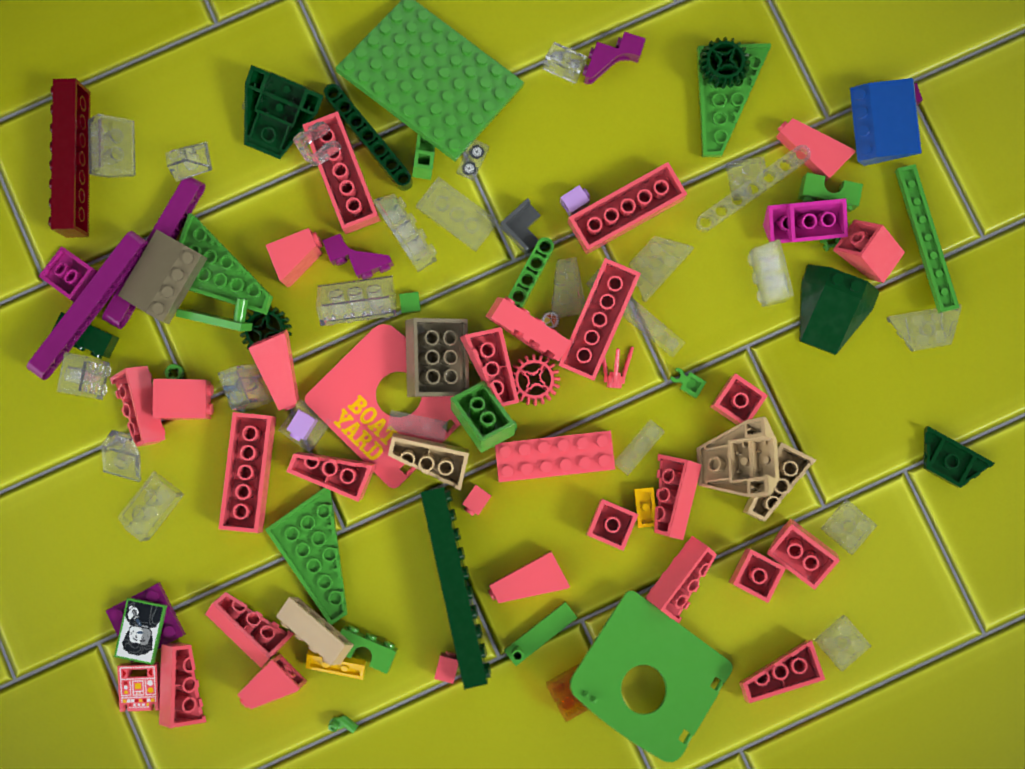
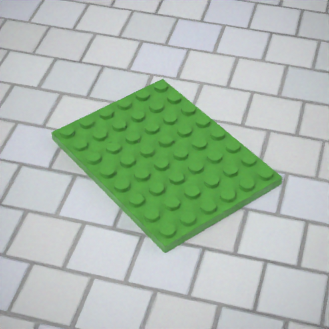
M401 0L336 66L338 74L454 162L524 85L521 79L415 0Z

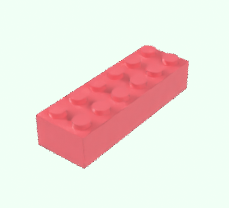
M338 111L303 124L302 126L344 233L348 234L380 222V217Z
M667 162L568 218V224L587 255L684 201L687 192L671 165Z
M607 258L604 259L571 335V343L563 354L558 366L595 381L639 280L640 272Z
M237 412L232 414L219 529L251 533L263 532L276 417Z
M611 431L503 442L495 445L499 482L615 470Z

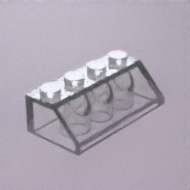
M395 194L373 200L378 212L418 272L437 260L435 256L437 251L432 244H427L425 241L427 238L422 228L417 229L415 226L417 221L412 213L408 214L404 208L407 206L401 197L397 198Z
M393 276L318 285L316 310L320 325L331 326L339 323H352L354 321H368L397 316Z

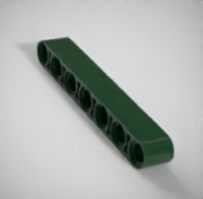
M334 83L328 84L324 88V95L331 107L336 112L338 111L341 119L400 190H409L413 185V180L406 167L341 88ZM333 92H337V93H338V95H337L336 97H334V98H331V97H330L331 93H333ZM345 106L350 107L346 112L341 111ZM354 121H361L360 125L353 126ZM366 135H373L372 139L364 140ZM379 148L385 149L384 153L380 155L376 154V151ZM389 163H396L395 168H387ZM401 177H407L408 181L406 183H400L399 179Z

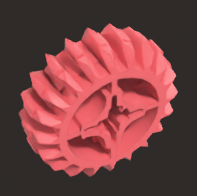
M532 354V360H529L528 356L525 355L526 362L523 363L521 359H518L520 366L518 367L514 364L513 368L517 371H512L513 376H515L514 382L517 394L522 395L519 401L522 402L524 398H527L526 405L530 404V400H534L533 404L537 406V400L540 399L543 405L545 404L543 398L546 397L550 401L549 393L555 396L556 391L553 388L559 389L560 385L554 383V381H560V377H554V375L559 373V370L552 371L555 363L549 366L550 359L547 358L543 362V355L539 356V360H535V354ZM530 365L540 366L536 372L524 370L525 367ZM545 369L550 375V386L545 384L541 378ZM539 373L538 380H540V383L535 382L531 385L529 376L535 377ZM520 374L528 381L524 391L518 382ZM535 387L545 390L540 395H529V392Z

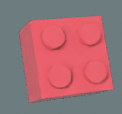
M735 373L730 376L710 407L738 425L752 419L768 395Z
M600 499L586 535L624 551L639 514Z
M746 548L729 583L769 603L786 567L752 549Z

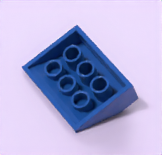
M913 78L872 82L850 88L857 162L867 166L922 154Z

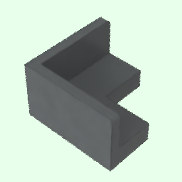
M528 198L500 223V229L525 255L533 250L539 241L528 228L541 217L530 204L531 201Z

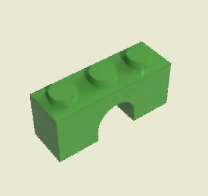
M417 134L412 177L431 180L435 146L419 134Z
M807 172L802 177L798 199L803 200V202L846 198L847 212L854 211L859 206L863 184L844 180L839 185L838 192L831 193L825 188L826 176Z
M352 625L342 628L340 633L354 644L346 657L352 658L358 647H366L372 654L369 667L386 674L389 672L398 651L394 643L386 640L381 642L377 640V636L371 633H366V635L360 633L359 629Z

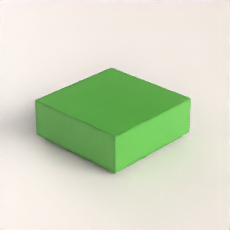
M419 292L399 294L402 314L421 311Z

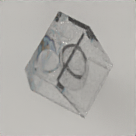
M256 364L234 366L217 373L231 410L244 413L274 401Z

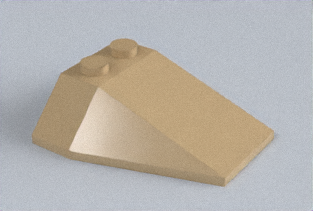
M766 417L746 420L697 447V463L702 465L698 486L745 497L758 498L771 496L779 481L777 439Z

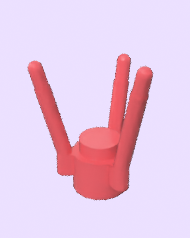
M633 346L630 347L622 375L618 373L619 348L616 349L614 372H610L609 376L606 359L604 358L602 365L604 382L607 383V387L622 388V384H625V377L634 350Z

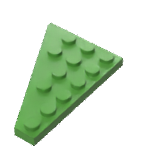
M771 43L740 45V48L746 47L744 53H749V58L747 59L750 60L749 71L745 74V79L740 80L738 85L734 84L732 88H729L727 84L725 89L721 88V84L717 88L714 87V82L708 84L709 78L703 79L704 73L699 71L701 66L698 64L702 158L721 157L771 48ZM705 46L697 47V63L701 59L699 56ZM733 56V61L738 67L737 59ZM710 59V64L712 68L715 70L716 66L712 62L713 60ZM728 59L725 62L723 61L720 67H722L723 64L726 65Z
M189 213L178 242L208 258L189 291L233 305L236 304V298L248 299L247 309L267 315L273 296L196 216Z
M323 488L265 530L327 622L333 625L347 615L348 611L331 490Z

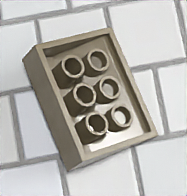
M156 230L118 296L159 321L170 324L208 258Z
M411 318L405 320L407 397L455 396L469 389V357L460 339L461 336L468 334V320L444 318Z

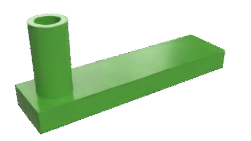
M236 298L233 319L191 309H177L176 317L237 331H252L253 323L245 322L248 299Z
M564 602L506 647L504 651L515 666H517L577 619V616L569 605Z

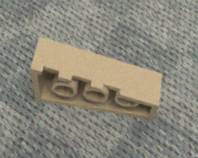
M393 433L388 456L461 491L469 449Z
M782 442L777 443L779 481L771 496L749 497L743 512L759 521H766L781 503L782 499L793 489L797 481L814 464L816 459Z

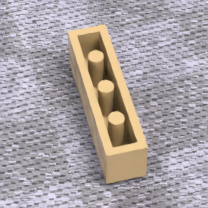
M289 597L276 615L281 620L282 626L291 629L297 639L305 641L308 644V648L312 652L320 654L323 657L322 660L330 666L341 664L354 646L353 643L299 597Z

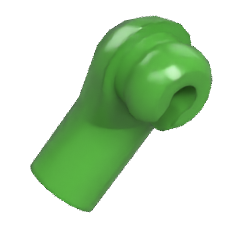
M342 715L333 717L328 724V729L336 732L337 729L346 728L353 734L359 725L347 716Z

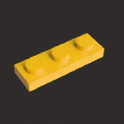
M310 649L308 650L306 657L307 669L363 680L366 660L345 657L341 664L330 666L322 660L323 657L320 654L314 653Z

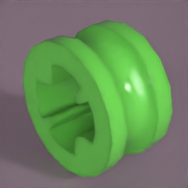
M171 364L165 369L167 379L184 378V369L179 365ZM172 369L179 370L177 377H171V374H173L171 373Z

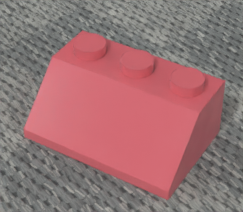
M791 518L778 532L767 551L770 557L786 567V569L814 590L840 561L835 551Z

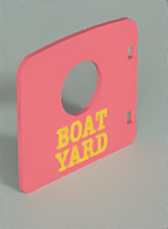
M381 324L373 328L306 394L305 403L363 461L377 463L374 472L387 486L397 488L416 468L411 467L404 473L401 468L405 464L388 456L393 433L443 443L461 424L451 411L450 398L453 396L422 397L418 408L405 417H392L382 411L376 399V391L380 381L391 373H407L406 337L393 326ZM451 419L455 424L446 431L443 426Z

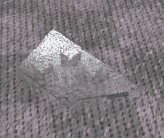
M654 236L629 263L630 269L641 273L636 285L639 287L644 302L653 295L693 251V246Z
M959 304L960 308L939 314L937 308L894 315L887 317V321L893 324L898 331L897 334L905 340L911 352L952 344L962 306Z

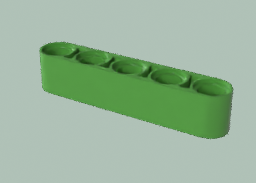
M543 237L539 239L508 298L515 302L514 305L518 308L525 306L553 253L554 245L550 238ZM547 244L550 250L544 252L540 249V246ZM538 260L541 262V266L533 268L531 266L532 261ZM530 277L533 282L530 285H525L522 279ZM516 293H520L524 299L517 302L513 299V296Z

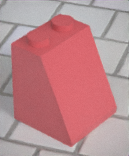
M855 219L848 228V237L841 238L833 249L834 252L869 280L881 283L885 282L905 253L883 225Z
M310 228L266 245L279 281L286 287L292 286L323 254L321 248L324 247L320 237L316 232L313 233Z
M153 379V418L161 420L211 419V415L214 412V407L211 403L214 387L211 381L199 379Z
M279 654L237 695L245 707L253 709L297 692L306 684L307 680Z

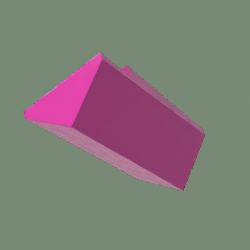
M846 198L767 206L763 227L769 243L777 244L848 237Z

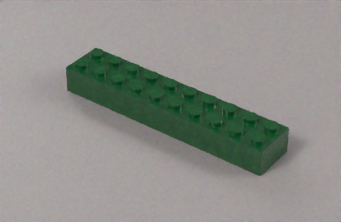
M446 487L420 492L463 687L465 690L488 684V679L491 678V668L489 662H485L487 650L485 643L481 644L480 640L483 633L481 624L476 622L478 610L476 604L473 605L471 600L474 597L472 585L468 586L469 570L468 566L463 564L465 552L458 542L461 539L459 528H455L454 521L457 520L455 509H451L450 502L453 501L452 494Z

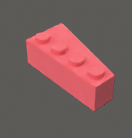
M506 296L505 298L497 297L485 317L545 358L560 361L571 341L560 335L555 329L546 326L545 322L539 318L529 315L530 312L528 310L515 306V302Z
M502 327L461 336L460 339L481 381L487 384L500 404L507 406L519 403Z
M297 452L293 454L286 472L359 502L364 497L377 463Z
M806 640L743 679L739 684L745 702L752 703L823 681L825 677L812 640Z

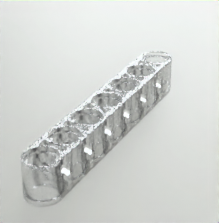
M806 145L795 147L706 210L697 219V229L701 232L710 231L804 165L811 156L809 147ZM802 151L805 154V159H798L796 152ZM780 163H787L789 170L783 171L780 168ZM771 174L773 176V181L766 182L764 180V175ZM755 185L758 190L757 193H750L748 186ZM739 196L742 203L740 205L733 204L732 197ZM718 207H723L726 210L724 216L716 214ZM707 218L710 221V226L702 227L700 220Z

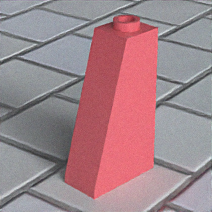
M794 118L789 123L785 121L777 129L780 132L776 138L814 174L826 176L825 182L856 152L854 149Z
M286 329L251 344L248 348L279 411L284 408L286 411L294 408L299 400L289 333Z
M550 551L492 582L489 585L491 589L488 592L493 601L497 599L498 603L564 590L570 586Z

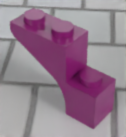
M624 32L623 37L618 38L616 47L597 42L595 48L592 47L589 53L590 64L585 65L582 75L585 76L584 83L592 84L619 61L628 60L638 63L646 38Z
M341 234L322 240L330 262L333 265L339 266L347 263V260L350 259L355 274L359 279L371 278L373 273L379 271L383 273L389 271L391 266H394L393 261L388 255L350 249L345 244Z

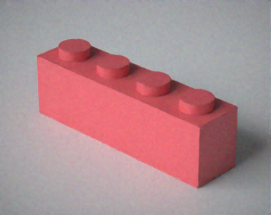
M148 366L125 368L110 377L111 383L116 384L118 389L115 391L117 399L122 400L123 408L121 410L123 416L129 419L127 426L135 447L157 444L164 441L165 429L162 426L161 419L153 418L152 375L149 372Z
M658 454V461H660V469L657 470L659 489H656L658 506L655 507L654 533L683 540L702 465L690 460Z
M692 536L673 559L666 571L662 573L660 579L650 589L645 598L671 619L680 623L682 610H687L690 605L688 600L692 592H697L700 578L705 577L717 554Z
M226 592L211 604L205 614L260 668L294 635L291 631H285L280 628V625L276 622L268 621L258 611L250 610L245 603Z
M180 642L161 644L159 725L168 728L207 722L202 711L203 702L199 696V682L194 672L196 668L190 644Z

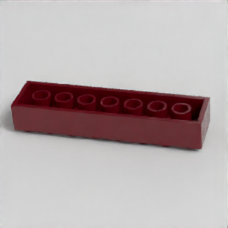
M76 78L53 79V86L50 89L53 100L50 106L52 123L50 124L52 160L49 163L51 170V179L49 180V187L51 189V198H49V206L51 208L49 226L51 230L66 238L89 237L91 92Z

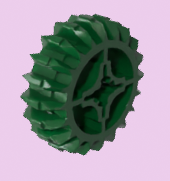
M718 37L715 42L711 40L708 46L703 48L698 64L701 66L699 71L704 73L703 79L709 78L708 84L714 82L715 88L721 84V88L725 89L726 84L729 88H732L734 84L738 85L740 80L745 79V74L749 71L750 60H747L749 53H744L746 47L740 48L741 41L735 44L734 38L728 41L727 37H724L721 41ZM733 56L737 59L738 67L733 61ZM710 59L713 60L712 62L716 66L715 70L712 68L710 64ZM728 59L726 65L723 64L722 67H720L722 62H725Z
M270 306L267 315L253 311V315L249 312L246 314L249 319H245V322L253 323L252 331H245L240 334V337L245 338L242 343L248 344V349L251 344L256 343L252 332L259 334V340L261 341L286 329H291L292 325L287 324L290 319L288 317L284 318L285 313L283 311L279 312L277 307L272 310V306ZM271 317L277 319L280 330L273 328ZM260 318H263L260 325L254 326ZM265 327H267L271 331H269V333L264 334L259 330L263 331V329H266Z

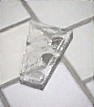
M576 257L558 260L555 269V285L550 320L580 315L586 303Z

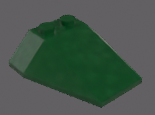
M251 65L245 82L244 145L281 159L304 131L302 125L311 122L318 114L324 95L276 73Z
M808 264L801 281L799 342L836 355L874 309L880 291L868 281L835 268Z

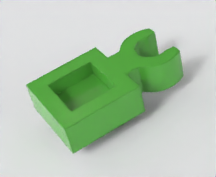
M676 368L675 371L679 373L680 377L676 379L671 376L670 380L673 383H681L682 385L679 389L696 399L706 381L691 372L686 376L682 369Z

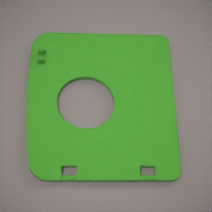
M627 591L573 673L570 680V689L576 699L622 736L662 761L674 762L685 752L688 743L695 735L717 698L720 689L730 676L733 666L728 659L671 619L637 592ZM639 665H648L655 668L661 674L665 683V696L662 703L656 710L647 714H638L629 709L621 693L623 678L629 670ZM716 677L720 681L716 688L713 689L710 685ZM683 730H686L688 735L684 742H681L679 737Z

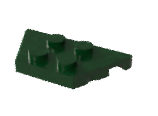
M929 426L925 427L923 469L955 487H963L971 479L976 478L981 472L994 465V462Z

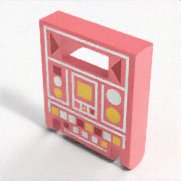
M155 662L153 665L146 663H121L118 665L120 712H125L126 709L128 712L152 711L154 709L153 704H155V710H159L160 662ZM147 669V676L130 675L132 670Z

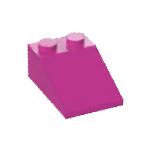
M61 246L39 277L68 299L75 302L97 273V270Z

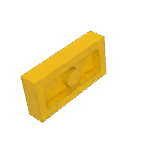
M654 487L634 489L636 514H639L637 517V527H654L656 507Z

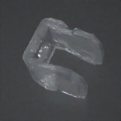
M316 122L308 128L307 132L301 131L293 139L303 158L313 166H318L328 161L330 156L342 148L338 141L332 140L324 144L314 154L311 153L307 145L317 138L326 135L330 130L325 122Z

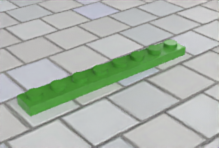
M916 164L897 168L895 173L938 314L956 310L960 307Z

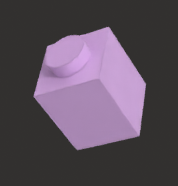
M579 185L561 196L560 203L568 215L572 216L587 207L591 197L585 188L582 189Z
M298 410L286 430L291 432L289 436L297 441H300V439L307 440L318 420L302 410Z

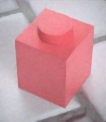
M475 485L463 502V505L466 506L464 510L472 516L475 513L479 515L492 495Z
M451 651L441 653L434 679L454 683L458 668L456 653Z

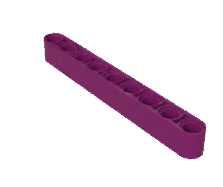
M186 175L180 182L146 241L150 242L156 230L176 240L185 225L188 214L192 213L204 193L206 185ZM134 267L120 284L102 315L104 321L118 329H122L126 325L136 306L118 296Z
M134 231L128 232L30 359L27 364L28 370L42 380L48 379L138 262L149 243Z

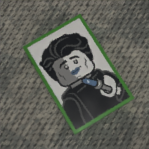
M130 597L127 598L114 657L151 665L155 664L167 605Z

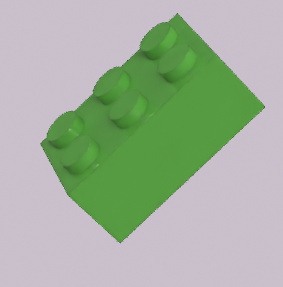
M484 381L450 398L451 411L481 453L514 436V421Z

